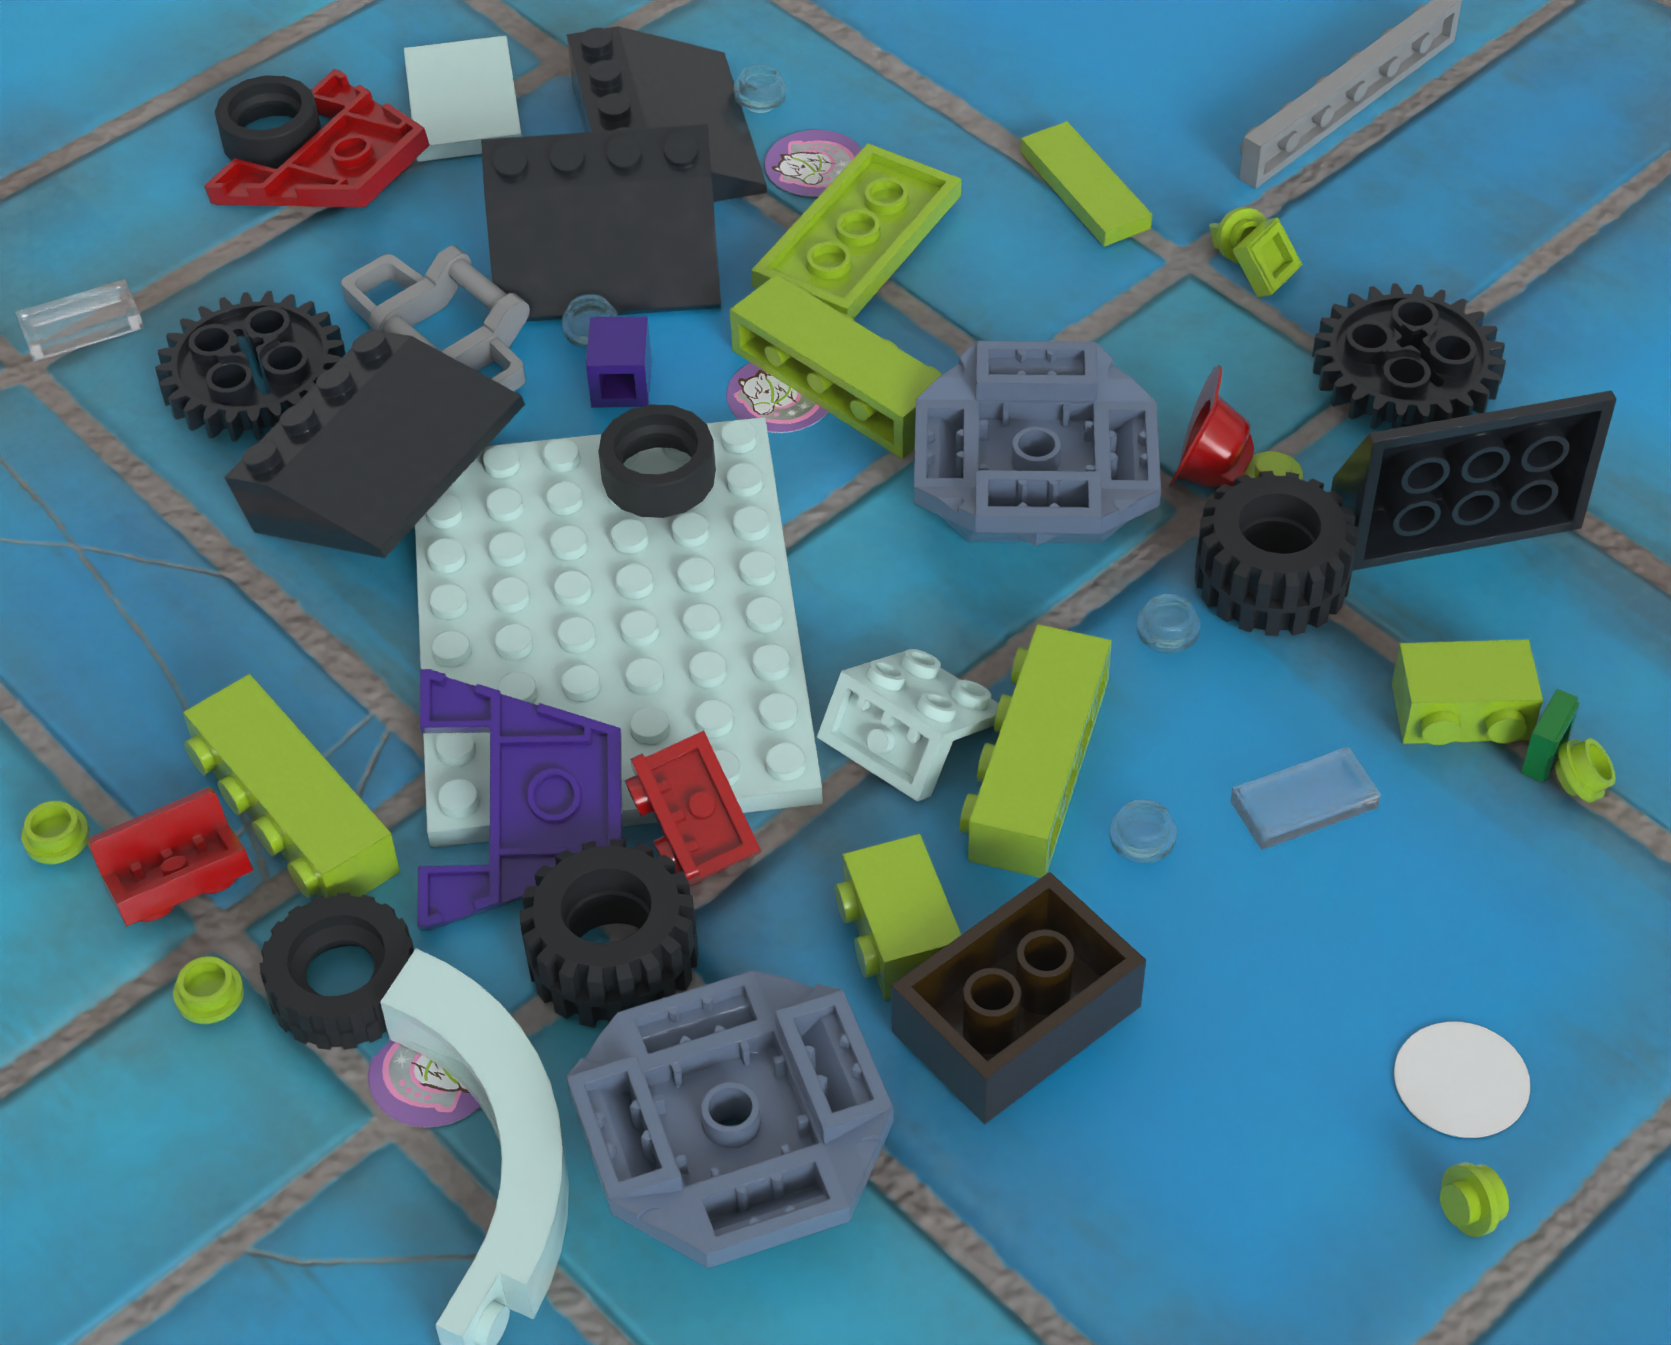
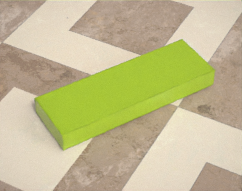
M1068 121L1021 138L1020 153L1104 247L1151 229L1152 213Z

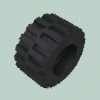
M1273 471L1259 472V477L1251 478L1246 474L1235 478L1234 487L1224 484L1215 491V498L1208 499L1203 508L1195 563L1196 587L1202 589L1201 598L1207 607L1217 606L1216 615L1225 622L1233 619L1238 621L1239 629L1252 632L1254 628L1265 630L1266 636H1279V631L1288 630L1291 635L1305 633L1306 625L1310 624L1318 628L1327 623L1329 614L1336 615L1343 607L1344 597L1348 595L1358 542V527L1354 526L1355 515L1351 508L1342 507L1343 498L1336 491H1324V483L1313 478L1307 482L1299 479V474L1286 472V476H1276Z
M610 839L609 846L597 847L595 840L582 843V851L575 854L566 849L555 856L556 866L552 868L543 865L534 874L536 886H527L523 894L524 910H520V926L531 981L535 982L537 994L544 1003L553 1001L555 1013L565 1019L576 1013L579 1015L580 1025L595 1028L598 1020H608L610 1022L617 1012L675 995L676 989L686 991L693 980L691 968L697 967L698 941L693 896L690 895L689 882L684 873L676 874L674 861L665 854L654 859L653 847L642 843L631 849L626 848L625 840ZM620 923L639 928L631 936L611 943H595L581 938L590 930L606 924Z

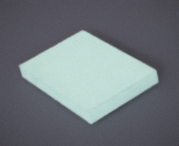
M507 36L404 48L411 118L425 128L430 144L417 157V162L482 154L481 140L522 137Z

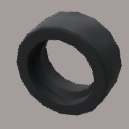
M265 75L246 79L230 87L219 98L215 109V117L225 155L231 160L237 158L273 169H278L321 129L313 92L301 81L286 76ZM287 116L293 118L291 121L276 128L266 130L244 128L246 125L265 117Z
M656 404L630 409L612 420L601 434L598 454L602 483L608 498L624 511L640 517L665 518L685 513L703 502L714 486L716 472L714 440L708 425L691 411L674 405ZM652 448H673L687 453L691 457L687 464L675 471L663 474H642L623 465L628 458L638 452Z

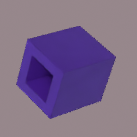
M648 316L590 317L586 370L591 408L643 407L649 405L652 356Z

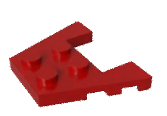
M333 69L311 89L318 115L332 118L322 129L278 169L234 158L207 182L204 188L210 203L215 205L366 207L402 171L407 169L430 144L423 126L389 103L381 106L373 100L368 89L360 84L353 87L349 84L346 74L340 70Z

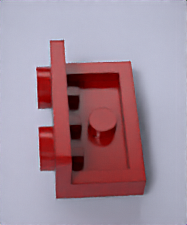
M704 730L647 757H644L642 753L630 759L635 776L624 781L641 817L653 812L664 835L653 840L659 857L665 854L675 862L676 874L684 873L689 886L761 853V849Z
M212 788L202 789L90 837L87 842L108 895L126 926L138 921L150 922L160 919L170 913L175 905L200 894H215L231 887L237 878L253 872L246 850L228 825L219 799Z

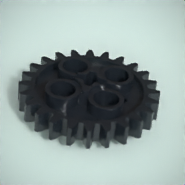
M1393 283L1390 295H1383L1376 287L1371 286L1369 287L1367 300L1351 293L1348 296L1347 307L1334 304L1330 318L1322 317L1319 333L1315 334L1312 372L1313 374L1320 375L1318 387L1320 391H1333L1331 405L1333 407L1350 403L1348 418L1353 420L1366 413L1371 416V429H1376L1383 421L1392 422V429L1404 427L1405 424L1419 425L1469 416L1472 414V411L1480 414L1485 413L1488 401L1496 400L1499 386L1502 382L1506 360L1502 359L1505 344L1495 341L1498 331L1496 326H1482L1485 315L1483 311L1465 314L1467 300L1460 299L1450 305L1444 302L1445 290H1439L1431 298L1424 296L1423 287L1419 284L1415 286L1412 294H1404L1401 287L1397 283Z
M267 291L260 302H253L250 294L245 292L241 297L240 304L232 305L229 300L223 297L219 301L220 310L213 312L201 306L198 308L201 317L199 321L196 322L191 319L182 318L180 324L183 334L168 333L166 335L169 348L158 350L161 364L155 366L165 406H171L173 417L176 420L186 417L188 428L191 431L205 425L208 437L212 439L219 435L223 429H229L233 442H237L244 430H252L256 441L261 440L265 428L274 427L279 422L281 415L290 407L295 406L316 384L318 377L331 369L346 354L340 328L338 325L331 324L329 313L326 311L316 314L315 305L312 301L304 303L297 308L293 294H289L280 303L274 302L272 291ZM238 336L244 337L250 348L257 373L264 380L267 395H262L255 384L248 359L241 352Z

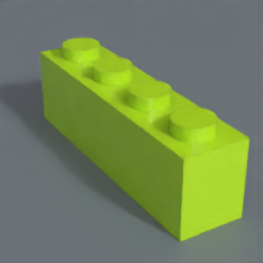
M778 274L730 309L733 352L821 406L901 459H904L915 450L916 399L942 375L936 368L923 364L899 349L890 340L879 337L855 322L849 315L840 313L814 297L807 289L796 286Z
M1037 624L1029 649L1024 647L1018 648L1011 673V684L1016 685L1012 696L1003 694L1000 698L994 723V732L999 733L996 745L985 743L977 771V781L982 782L979 794L968 793L961 813L959 831L969 834L968 861L1042 878L1048 873L1109 681L1112 640Z
M250 674L183 712L191 737L184 742V747L191 761L202 775L212 771L219 779L217 782L218 788L224 800L236 815L246 811L253 819V830L265 850L271 856L281 852L289 862L287 864L288 871L304 896L310 898L316 894L318 897L324 895V898L337 896V893H350L351 896L362 897V894H367L400 873L391 832Z

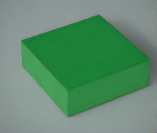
M1556 689L1532 732L1521 774L1542 783L1544 779L1548 780L1556 761L1559 759L1558 751L1560 745L1570 739L1580 704L1577 702L1578 697Z

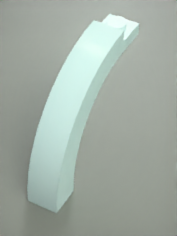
M416 948L380 1002L389 1039L424 1055L444 1068L464 1085L480 1104L490 1121L501 1146L502 1155L500 1190L488 1233L472 1265L435 1326L440 1345H497L506 1329L510 1309L531 1319L535 1318L550 1287L562 1251L568 1219L569 1180L559 1112L550 1080L539 1055L514 1018L499 1001L473 979L448 963Z

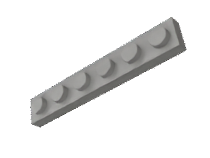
M1431 0L1427 4L1420 5L1411 16L1394 28L1387 29L1378 40L1361 52L1354 53L1345 64L1330 75L1321 77L1312 88L1297 99L1288 101L1271 118L1260 126L1251 128L1244 136L1240 146L1242 157L1239 180L1257 189L1452 44L1456 37L1462 0Z

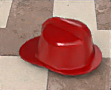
M1221 365L1214 367L1198 397L1187 428L1180 463L1168 485L1169 487L1172 486L1176 478L1207 488H1216L1224 484L1234 487L1235 478L1244 475L1253 458L1254 444L1250 434V423L1218 395L1223 371Z

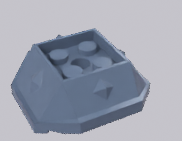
M976 341L959 357V364L936 379L916 399L914 504L942 517L968 542H1029L1035 546L1044 542L1103 543L1128 521L1160 506L1161 477L1157 402L1133 378L1113 365V358L1097 342Z
M754 970L617 1012L598 1036L585 1059L581 1058L566 1076L569 1094L611 1214L706 1268H711L850 1222L894 1122L893 1105L844 991L819 984L812 988L786 977ZM730 1118L744 1120L743 1123L735 1126L719 1124L723 1120Z

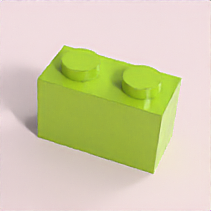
M1529 639L1400 643L1392 679V689L1403 744L1429 743L1432 745H1445L1451 742L1484 741L1510 743L1517 740L1531 739L1532 732L1536 727L1543 697Z
M920 834L842 854L843 882L834 884L836 903L843 922L846 924L854 921L860 937L854 939L860 969L865 978L876 977L884 1001L891 999L892 984L961 936Z

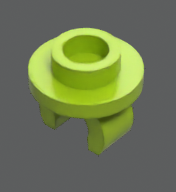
M1249 207L1235 208L1224 216L1220 224H1209L1212 245L1215 249H1219L1226 259L1239 263L1232 250L1263 220L1267 219L1258 210Z

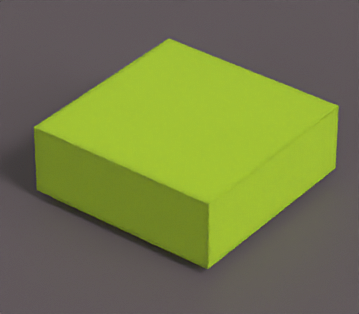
M1278 217L1263 220L1232 250L1258 298L1272 295L1303 265Z

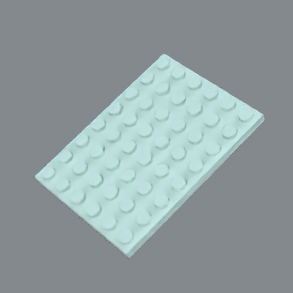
M765 417L706 423L714 440L716 465L714 486L703 502L685 513L665 518L640 517L620 509L610 500L601 479L598 454L601 434L487 446L415 525L421 669L435 670L446 674L448 678L474 686L480 684L499 690L503 695L536 705L542 703L621 728L622 826L657 823L653 812L642 817L640 816L624 780L635 776L630 759L642 753L644 757H647L703 730L743 813L823 804L821 777ZM652 448L638 452L628 458L623 465L642 474H663L675 471L687 464L691 457L687 453L673 448ZM490 733L423 734L427 833L430 847L436 848L489 842Z

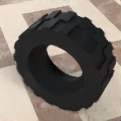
M337 893V896L324 898L323 895L311 899V903L302 907L298 905L288 912L289 916L282 922L278 921L271 929L272 935L270 939L264 941L261 950L263 962L259 963L260 975L272 1013L276 1015L278 1024L285 1032L289 1030L293 1033L295 1040L305 1045L307 1042L315 1044L318 1049L331 1050V1047H343L344 1050L357 1048V1044L367 1041L372 1043L382 1038V1034L387 1031L380 1002L414 952L412 938L403 918L398 919L395 910L388 904L384 903L382 905L375 902L374 897L363 894L362 897L351 896L350 893ZM344 946H357L366 950L373 958L374 972L370 981L363 987L348 994L322 996L316 993L307 982L306 975L309 964L314 958L328 950Z

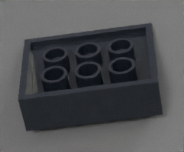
M619 26L604 29L592 28L585 32L567 34L572 85L585 133L708 124L713 202L767 193L765 178L724 52Z
M708 124L481 140L492 282L506 294L515 293L529 305L530 313L526 322L721 308Z
M368 330L367 333L362 334L353 342L352 348L331 369L318 377L316 384L295 406L287 409L281 415L279 422L257 444L245 451L242 460L224 478L254 533L386 558L521 410L525 403L520 394L413 336Z
M1612 390L1369 433L1334 475L1331 491H1336L1343 498L1342 507L1351 508L1355 515L1354 526L1358 527V542L1353 570L1582 529L1617 400Z

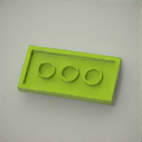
M867 143L751 270L752 287L759 288L778 274L796 286L807 289L814 297L840 313H845L854 319L961 197L962 179Z

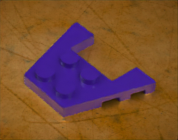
M420 669V729L422 734L490 733L489 864L418 866L417 927L420 931H431L522 899L527 886H536L534 874L543 865L552 868L556 866L555 856L566 849L575 854L582 851V843L596 840L597 847L610 845V839L622 840L621 728L542 703L536 705L503 695L499 690L480 684L474 686L448 678L446 674L435 670Z

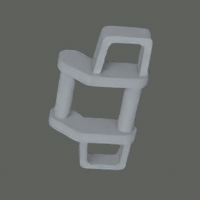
M451 245L439 252L425 273V277L396 256L385 254L341 280L345 302L369 324L373 331L378 330L410 335L437 350L439 349L414 329L413 326L445 308L461 285L491 311L483 322L484 326L441 352L477 372L495 361L504 371L491 378L492 380L513 391L525 384L523 362L509 347L527 321L530 313L529 305L515 293L506 294L471 265L470 257L457 246ZM388 280L396 281L406 288L378 306L364 294Z

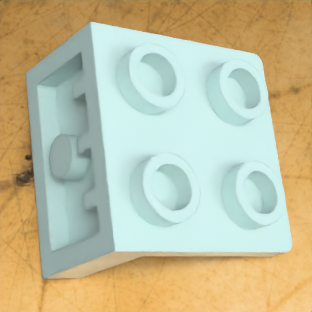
M908 649L842 670L817 738L918 802L931 797L952 742L994 726L999 703L991 699V693L984 686L973 681L960 680L940 668V661L933 655L917 649Z

